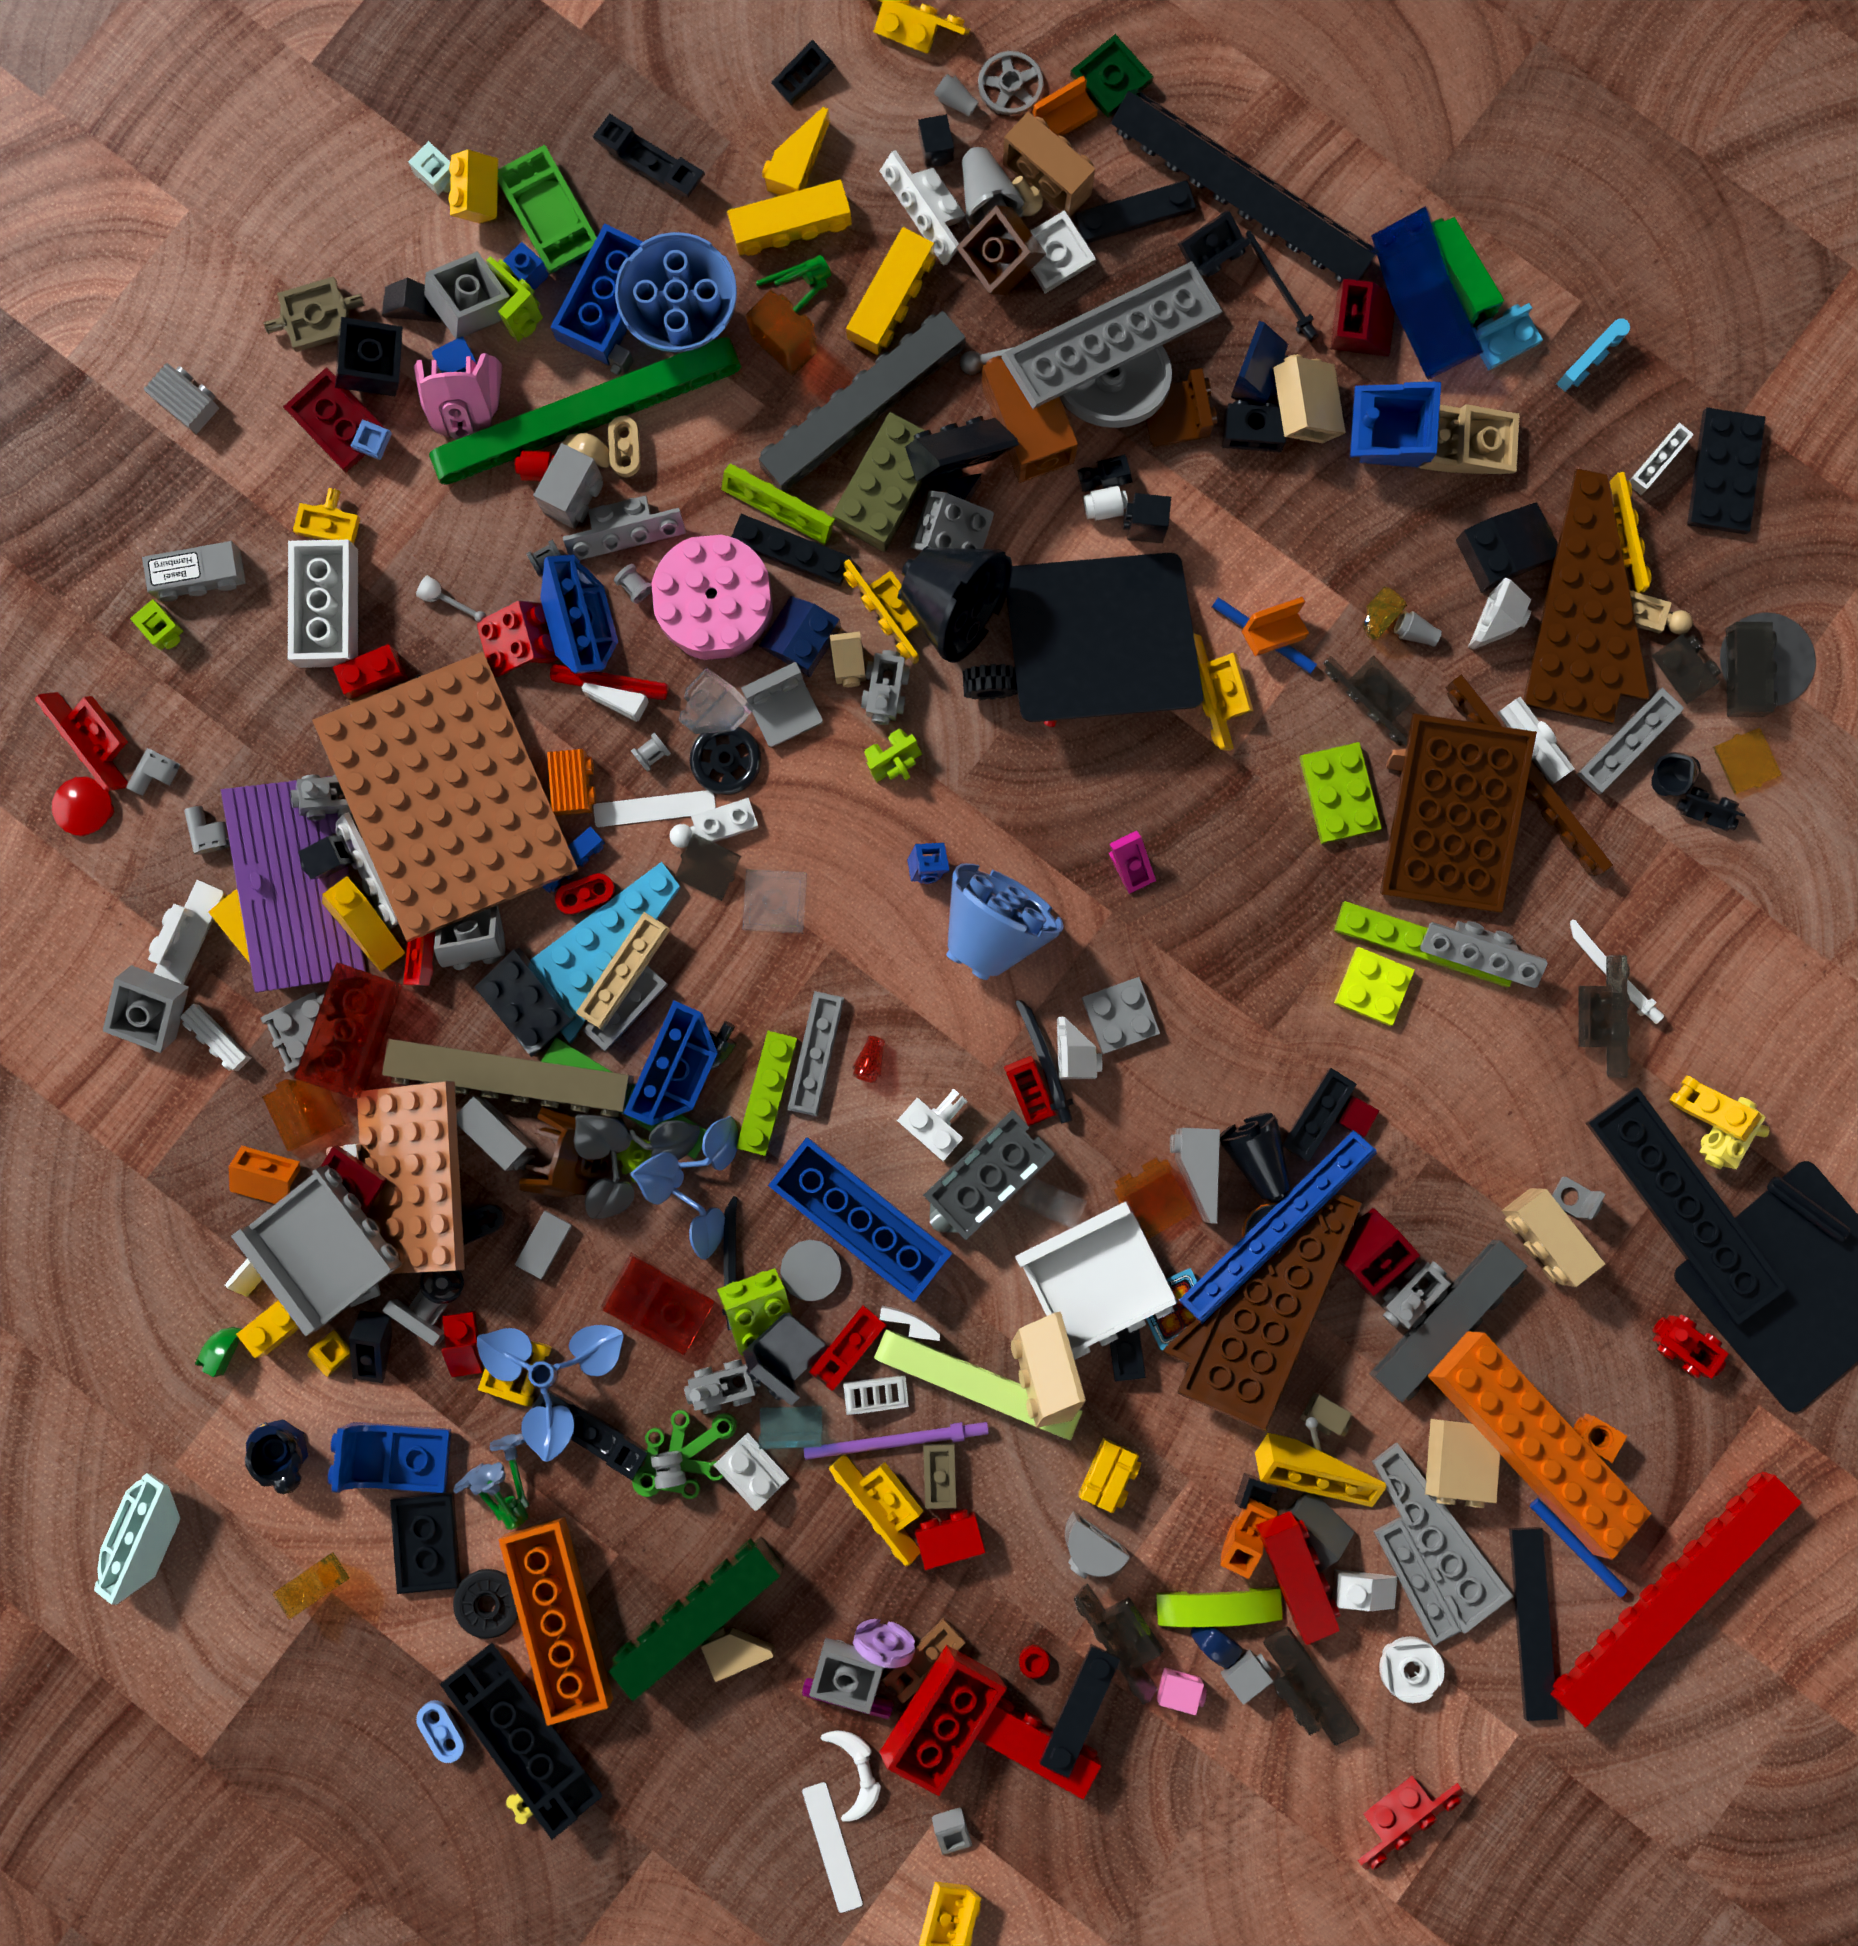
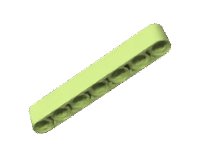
M885 1330L874 1356L876 1360L1036 1426L1034 1418H1030L1027 1412L1026 1402L1028 1395L1026 1388L1023 1389L1019 1383L897 1332ZM1079 1410L1072 1421L1038 1428L1072 1440L1083 1411Z

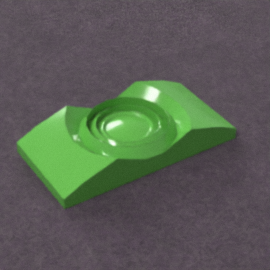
M545 145L498 169V183L538 256L544 262L549 274L589 254L597 237Z

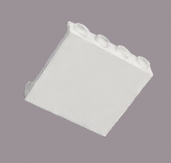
M1128 1201L1015 1256L1019 1266L1023 1267L1046 1316L1055 1312H1061L1074 1360L1090 1353L1091 1351L1088 1346L1098 1341L1104 1346L1118 1339L1116 1333L1125 1328H1128L1131 1333L1145 1326L1144 1319L1154 1314L1157 1319H1160L1174 1312L1172 1305L1178 1302Z

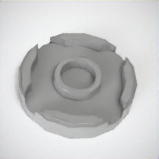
M809 1239L798 1242L788 1249L782 1259L780 1273L782 1282L790 1294L800 1300L816 1301L824 1299L835 1290L840 1282L842 1267L840 1258L832 1247L823 1241Z

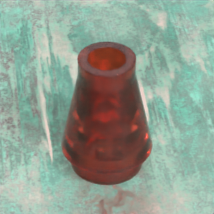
M868 1036L864 1047L852 1066L854 1069L853 1077L865 1082L876 1083L877 1077H881L885 1040L876 1036Z

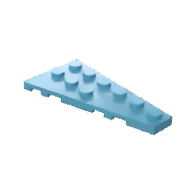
M662 862L530 960L576 1017L562 1031V1034L570 1044H572L577 1037V1033L587 1021L576 1014L577 1010L643 912L657 920L681 888Z

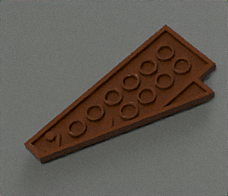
M1577 468L1572 480L1523 701L1528 707L1612 724L1614 723L1620 695L1646 701L1649 699V690L1607 474Z
M1336 1193L1203 1324L1195 1319L1165 1347L1163 1351L1165 1355L1189 1365L1177 1391L1179 1395L1264 1432L1267 1431L1362 1209V1203Z

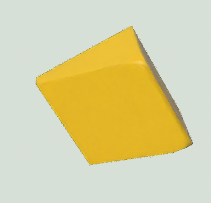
M333 1330L310 1348L307 1356L328 1377L350 1357V1347Z

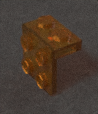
M1157 1157L1142 1164L1143 1171L1135 1176H1132L1129 1172L1115 1180L1114 1182L1117 1186L1110 1189L1118 1204L1126 1201L1129 1202L1147 1240L1192 1213L1189 1201L1171 1172L1173 1168L1167 1159L1159 1161Z

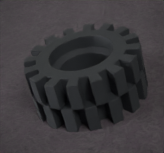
M990 664L989 666L980 665V667L966 668L963 671L964 697L974 700L979 698L980 700H994L996 698L1002 699L1005 696L1011 697L1016 695L1018 689L1015 667L1012 665L1005 666V664Z

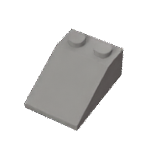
M1178 1128L1176 1129V1134L1170 1136V1153H1175V1161L1202 1221L1217 1224L1220 1129Z

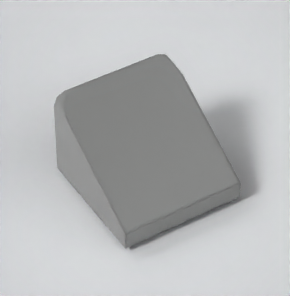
M961 1808L932 1816L934 1832L942 1855L972 1846Z

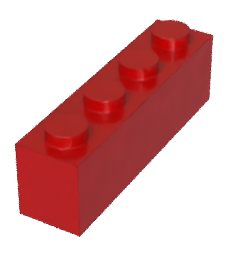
M1288 1511L1256 1525L1296 1629L1305 1645L1339 1632L1340 1628L1336 1619L1341 1616L1334 1600H1328L1326 1592L1330 1591V1587L1324 1574H1318L1315 1566L1319 1565L1320 1562L1312 1546L1308 1547L1305 1539L1310 1536L1303 1520L1296 1521L1291 1511Z
M1001 1697L976 1739L1084 1800L1101 1768L1100 1759L1097 1757L1098 1752L1092 1747L1083 1744L1069 1778L1040 1765L1039 1760L1052 1731L1041 1725L1043 1721L1029 1712H1026L1025 1715L1014 1710L1015 1705L1012 1702Z

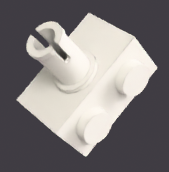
M955 1089L951 1090V1093L936 1110L934 1108L931 1110L919 1098H916L897 1120L942 1161L948 1157L963 1139L961 1135L950 1127V1120L968 1102L961 1096L952 1105V1102L959 1095Z

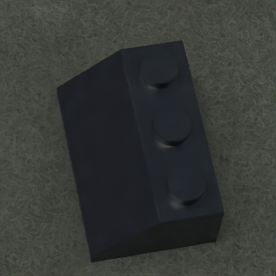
M979 416L966 421L965 426L958 427L957 423H953L940 428L939 433L932 434L931 430L917 433L913 436L914 440L906 445L905 448L915 479L920 481L993 461L1018 446L1019 443L1017 438L996 418L984 420L983 416Z

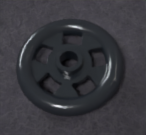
M733 724L715 725L703 731L695 740L690 752L691 771L696 781L706 790L720 795L735 794L746 789L756 779L761 767V751L755 738L744 728ZM729 736L730 743L717 746L716 737ZM741 744H744L749 752V755L740 758V754L736 749ZM704 749L712 750L710 763L702 762ZM723 754L731 756L730 761L726 764L720 762V757ZM739 765H741L746 772L741 778L736 780L731 773L736 771ZM713 769L718 773L724 774L721 782H717L709 777Z

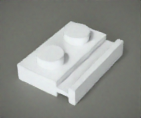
M746 1433L714 1464L717 1470L754 1511H757L790 1479L749 1433Z

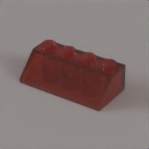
M336 962L294 1078L350 1098L360 1099L362 1091H365L403 985Z

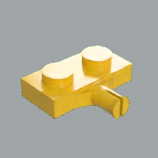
M328 488L325 505L313 506L299 503L293 532L296 535L319 540L349 539L354 545L361 518L358 515L339 510L337 505L341 491Z

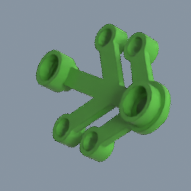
M679 1409L675 1411L671 1416L673 1431L669 1452L681 1451L683 1461L680 1466L682 1471L707 1475L709 1479L714 1481L720 1480L723 1477L722 1474L714 1476L710 1471L711 1466L718 1460L705 1462L690 1458L716 1439L730 1438L737 1429L735 1417L729 1413L717 1415L712 1422V1428L682 1448L685 1430L691 1418L686 1410ZM677 1414L685 1415V1424L679 1425L676 1423L675 1417ZM726 1421L729 1424V1430L721 1432L718 1428L719 1422ZM658 1427L650 1429L645 1436L649 1454L645 1459L644 1466L640 1467L632 1480L634 1490L644 1497H651L660 1490L682 1493L687 1499L695 1498L700 1492V1484L695 1479H687L686 1483L678 1486L656 1489L654 1478L657 1474L656 1469L652 1467L651 1456L659 1454V1446L665 1440V1433ZM658 1432L661 1436L660 1442L653 1443L650 1440V1434ZM650 1476L653 1480L652 1486H644L642 1478ZM686 1484H694L696 1492L688 1494L685 1491Z

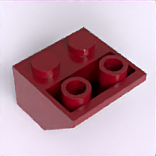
M1343 279L1336 297L1330 349L1389 357L1397 298L1374 282Z
M1372 1207L1356 1221L1339 1263L1368 1295L1375 1296L1414 1262L1420 1254L1399 1230Z

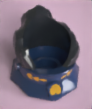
M284 1419L269 1423L264 1422L256 1427L248 1436L245 1466L252 1478L258 1481L261 1486H274V1490L279 1494H288L296 1490L302 1479L298 1472L308 1457L304 1432L292 1426Z

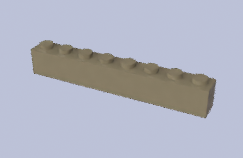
M388 1039L382 1075L392 1077L391 1083L410 1085V1080L422 1081L421 1084L455 1081L456 1093L469 1094L470 1089L481 1090L482 1097L499 1099L500 1093L511 1095L510 1101L529 1103L530 1098L541 1099V1106L559 1108L560 1102L571 1104L570 1110L589 1113V1108L594 1107L601 1109V1115L619 1117V1112L625 1111L631 1097L634 1079L632 1075Z

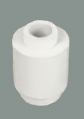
M1119 486L1090 491V494L1083 495L1087 519L1094 518L1095 521L1123 516L1124 509H1126L1128 503L1126 491H1120Z

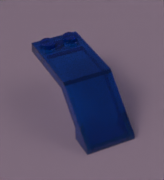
M1425 206L1371 235L1374 247L1380 251L1377 257L1391 303L1426 378L1429 380L1483 353L1477 330L1472 324L1450 277L1431 214Z

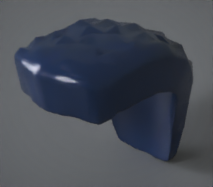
M1192 1627L1190 1633L1192 1638L1210 1660L1225 1669H1229L1238 1662L1242 1653V1647L1233 1639L1214 1627Z

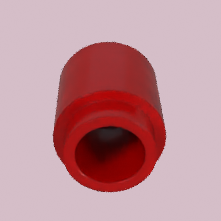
M522 450L521 456H516L515 472L521 476L522 481L541 482L555 455L547 451Z

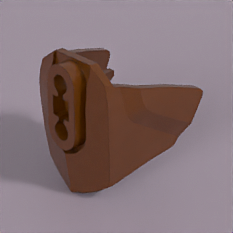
M542 1106L537 1119L555 1129L543 1127L539 1130L536 1129L535 1134L548 1137L553 1141L556 1146L551 1164L541 1168L526 1164L525 1168L532 1174L546 1177L548 1180L520 1178L519 1190L559 1197H571L576 1194L586 1195L594 1182L605 1178L611 1165L610 1157L606 1155L603 1158L592 1160L579 1156L574 1146L576 1118L552 1107Z

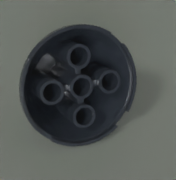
M926 546L914 560L908 559L904 564L902 575L905 577L902 587L898 592V599L905 604L944 660L956 663L970 655L988 634L989 630L984 627L992 614L999 615L1012 578V560L1006 556V552L1000 549L930 548Z

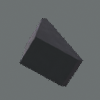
M407 277L385 286L382 308L383 317L440 323L442 321L424 295L425 284Z

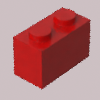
M389 644L333 666L342 692L350 700L372 690L378 689L381 691L408 680L398 652Z
M963 1509L949 1514L950 1519L938 1522V1518H931L920 1522V1527L915 1528V1535L925 1570L985 1553L975 1512L968 1513L967 1509Z

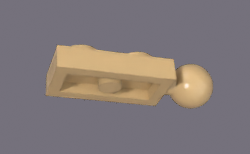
M1629 590L1636 627L1660 634L1663 632L1665 625H1668L1671 632L1679 635L1685 634L1691 629L1693 619L1688 612L1679 610L1669 613L1671 602Z

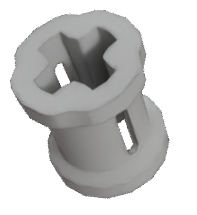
M629 564L615 576L614 583L617 586L621 585L631 596L630 600L637 604L651 593L652 584L645 582L636 572L637 567L634 564Z
M655 732L644 745L638 749L633 748L631 750L647 772L651 770L650 766L661 757L671 754Z

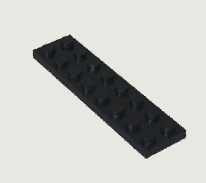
M1638 1087L1630 1090L1586 1122L1591 1132L1733 1324L1739 1325L1787 1290V1287Z

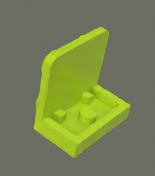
M489 256L486 260L489 268L506 292L512 296L498 313L509 334L519 342L523 337L530 336L536 329V324L543 318L538 308L540 303L533 296L534 290L525 280L521 279L518 282L512 276V269L503 260L500 259L497 262Z
M775 1268L759 1272L752 1277L729 1283L727 1286L717 1289L740 1355H743L742 1352L782 1314H792L785 1288Z

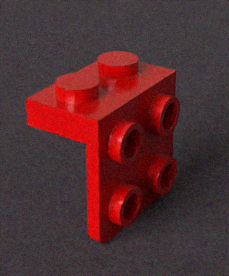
M517 601L477 623L483 651L494 677H500L529 662L550 664L558 660L552 645L542 603Z

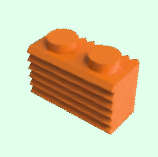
M584 749L547 752L551 808L554 815L592 813L591 806L596 804L595 787L590 786L589 775H594L592 757H588Z

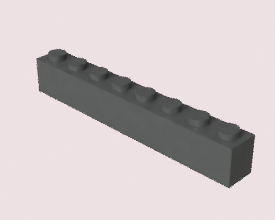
M944 311L940 312L937 316L934 314L929 316L922 323V328L914 334L908 333L899 341L897 348L892 352L886 351L881 354L872 368L868 371L865 369L860 371L853 378L852 384L845 389L840 388L836 390L829 398L830 401L822 408L818 406L811 410L806 417L807 420L799 426L793 425L784 433L782 440L777 444L771 443L762 450L761 456L758 458L760 468L778 489L787 492L965 349L966 337Z

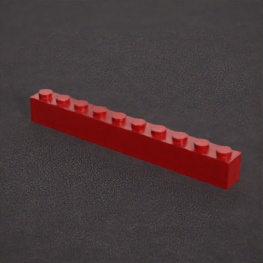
M1762 1472L1751 1477L1747 1482L1746 1490L1740 1496L1736 1495L1727 1502L1726 1510L1719 1518L1715 1517L1705 1525V1532L1697 1540L1690 1541L1682 1551L1684 1554L1676 1562L1669 1563L1662 1570V1577L1655 1584H1650L1642 1590L1637 1603L1633 1607H1627L1618 1616L1619 1621L1611 1629L1604 1630L1598 1636L1597 1644L1589 1652H1583L1576 1659V1666L1568 1674H1563L1556 1679L1553 1684L1555 1689L1550 1693L1551 1696L1575 1721L1586 1728L1802 1502L1773 1474Z

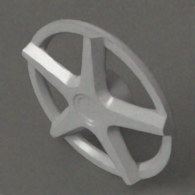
M1006 51L991 57L983 65L978 77L980 96L985 104L996 114L1017 115L1033 108L1034 104L1039 101L1043 91L1044 80L1038 64L1029 56L1016 51ZM1010 56L1020 57L1028 61L1033 67L1020 73L1018 70L1013 69ZM1002 58L1003 72L1000 77L985 76L987 68L994 61ZM1037 75L1038 89L1035 96L1032 97L1023 88V84ZM983 84L1000 89L996 104L986 95ZM1012 95L1017 96L1026 103L1018 108H1004Z

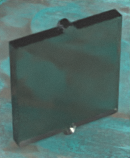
M694 833L686 851L680 856L682 861L675 879L722 901L730 882L735 880L734 873L741 856Z

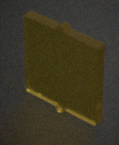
M1760 727L1743 735L1735 734L1731 740L1713 747L1734 795L1752 787L1760 788L1762 783L1782 775Z

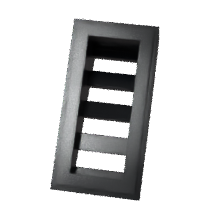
M812 39L771 83L792 105L827 76L836 66ZM814 56L820 62L818 67H816L810 60ZM805 64L812 70L809 76L801 68ZM795 72L804 79L801 84L792 76ZM787 79L796 88L792 93L783 84Z

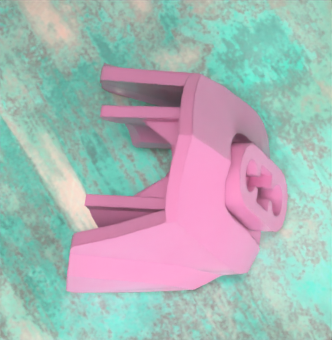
M487 353L481 354L476 364L471 359V356H467L466 372L438 373L437 361L432 360L431 375L427 377L424 375L422 360H416L413 368L421 406L430 426L436 433L457 440L490 427L492 417L498 410L502 377V364L496 357Z

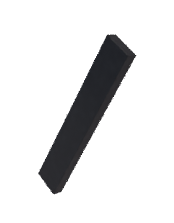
M1509 1528L1523 1715L1526 1721L1558 1719L1557 1702L1550 1694L1555 1689L1553 1687L1555 1677L1543 1528Z

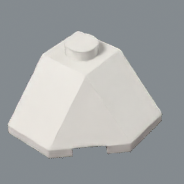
M1504 578L1490 593L1468 646L1469 648L1474 650L1509 636L1520 626L1524 628L1531 615V610H1528L1531 599L1512 580Z
M1058 1017L1059 1080L1097 1078V1072H1102V1054H1096V1046L1067 1018Z

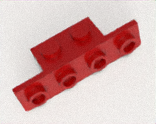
M59 692L38 694L35 701L41 707L42 712L58 729L61 737L68 742L77 754L78 759L94 776L96 782L105 791L126 788L128 782L113 764L112 760L128 741L93 696L83 697L72 710Z
M1410 1776L1365 1811L1363 1815L1382 1841L1357 1860L1365 1870H1368L1370 1867L1372 1870L1379 1868L1387 1861L1386 1855L1395 1848L1397 1851L1405 1848L1413 1840L1411 1835L1420 1828L1422 1831H1426L1437 1822L1436 1816L1446 1809L1447 1812L1455 1809L1462 1802L1460 1797L1464 1795L1460 1785L1456 1783L1432 1802L1415 1778Z

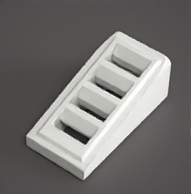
M584 683L582 686V691L586 697L636 722H639L649 703L647 697L640 693Z
M905 1375L844 1382L847 1415L909 1407ZM897 1383L899 1401H893L891 1384ZM885 1385L886 1402L880 1403L879 1386ZM867 1387H872L874 1404H868ZM854 1389H860L862 1405L856 1406Z

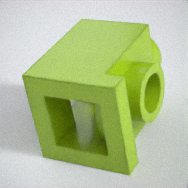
M154 599L130 618L152 645L161 651L164 648L172 649L181 641L179 635L184 630L169 615L167 610Z

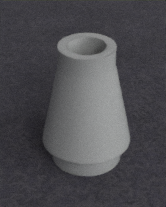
M946 74L934 92V95L939 98V102L964 113L968 117H970L979 103L956 76L951 77L949 74Z
M1403 611L1394 627V633L1399 635V639L1423 643L1432 647L1438 643L1442 633L1441 630L1432 626L1414 611L1410 613Z

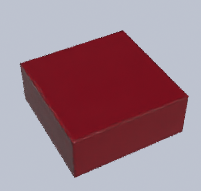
M1350 1096L1336 1123L1350 1131L1354 1130L1361 1137H1366L1380 1110L1354 1096Z

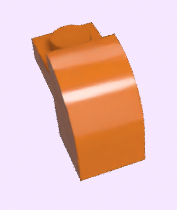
M1249 1498L1246 1509H1242L1239 1517L1236 1516L1228 1531L1221 1553L1220 1566L1249 1579L1263 1555V1543L1256 1525L1276 1517L1278 1511Z

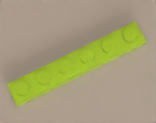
M1346 901L1342 903L1334 929L1335 932L1504 987H1510L1511 980L1421 951L1420 946L1428 929L1426 927Z

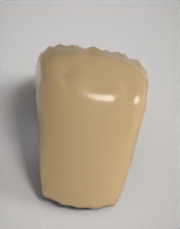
M587 433L569 434L565 438L563 444L593 458L596 465L603 468H608L611 465L609 448L599 438Z

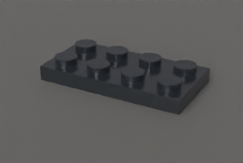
M1708 407L1703 410L1688 514V526L1745 535L1750 532L1765 416Z

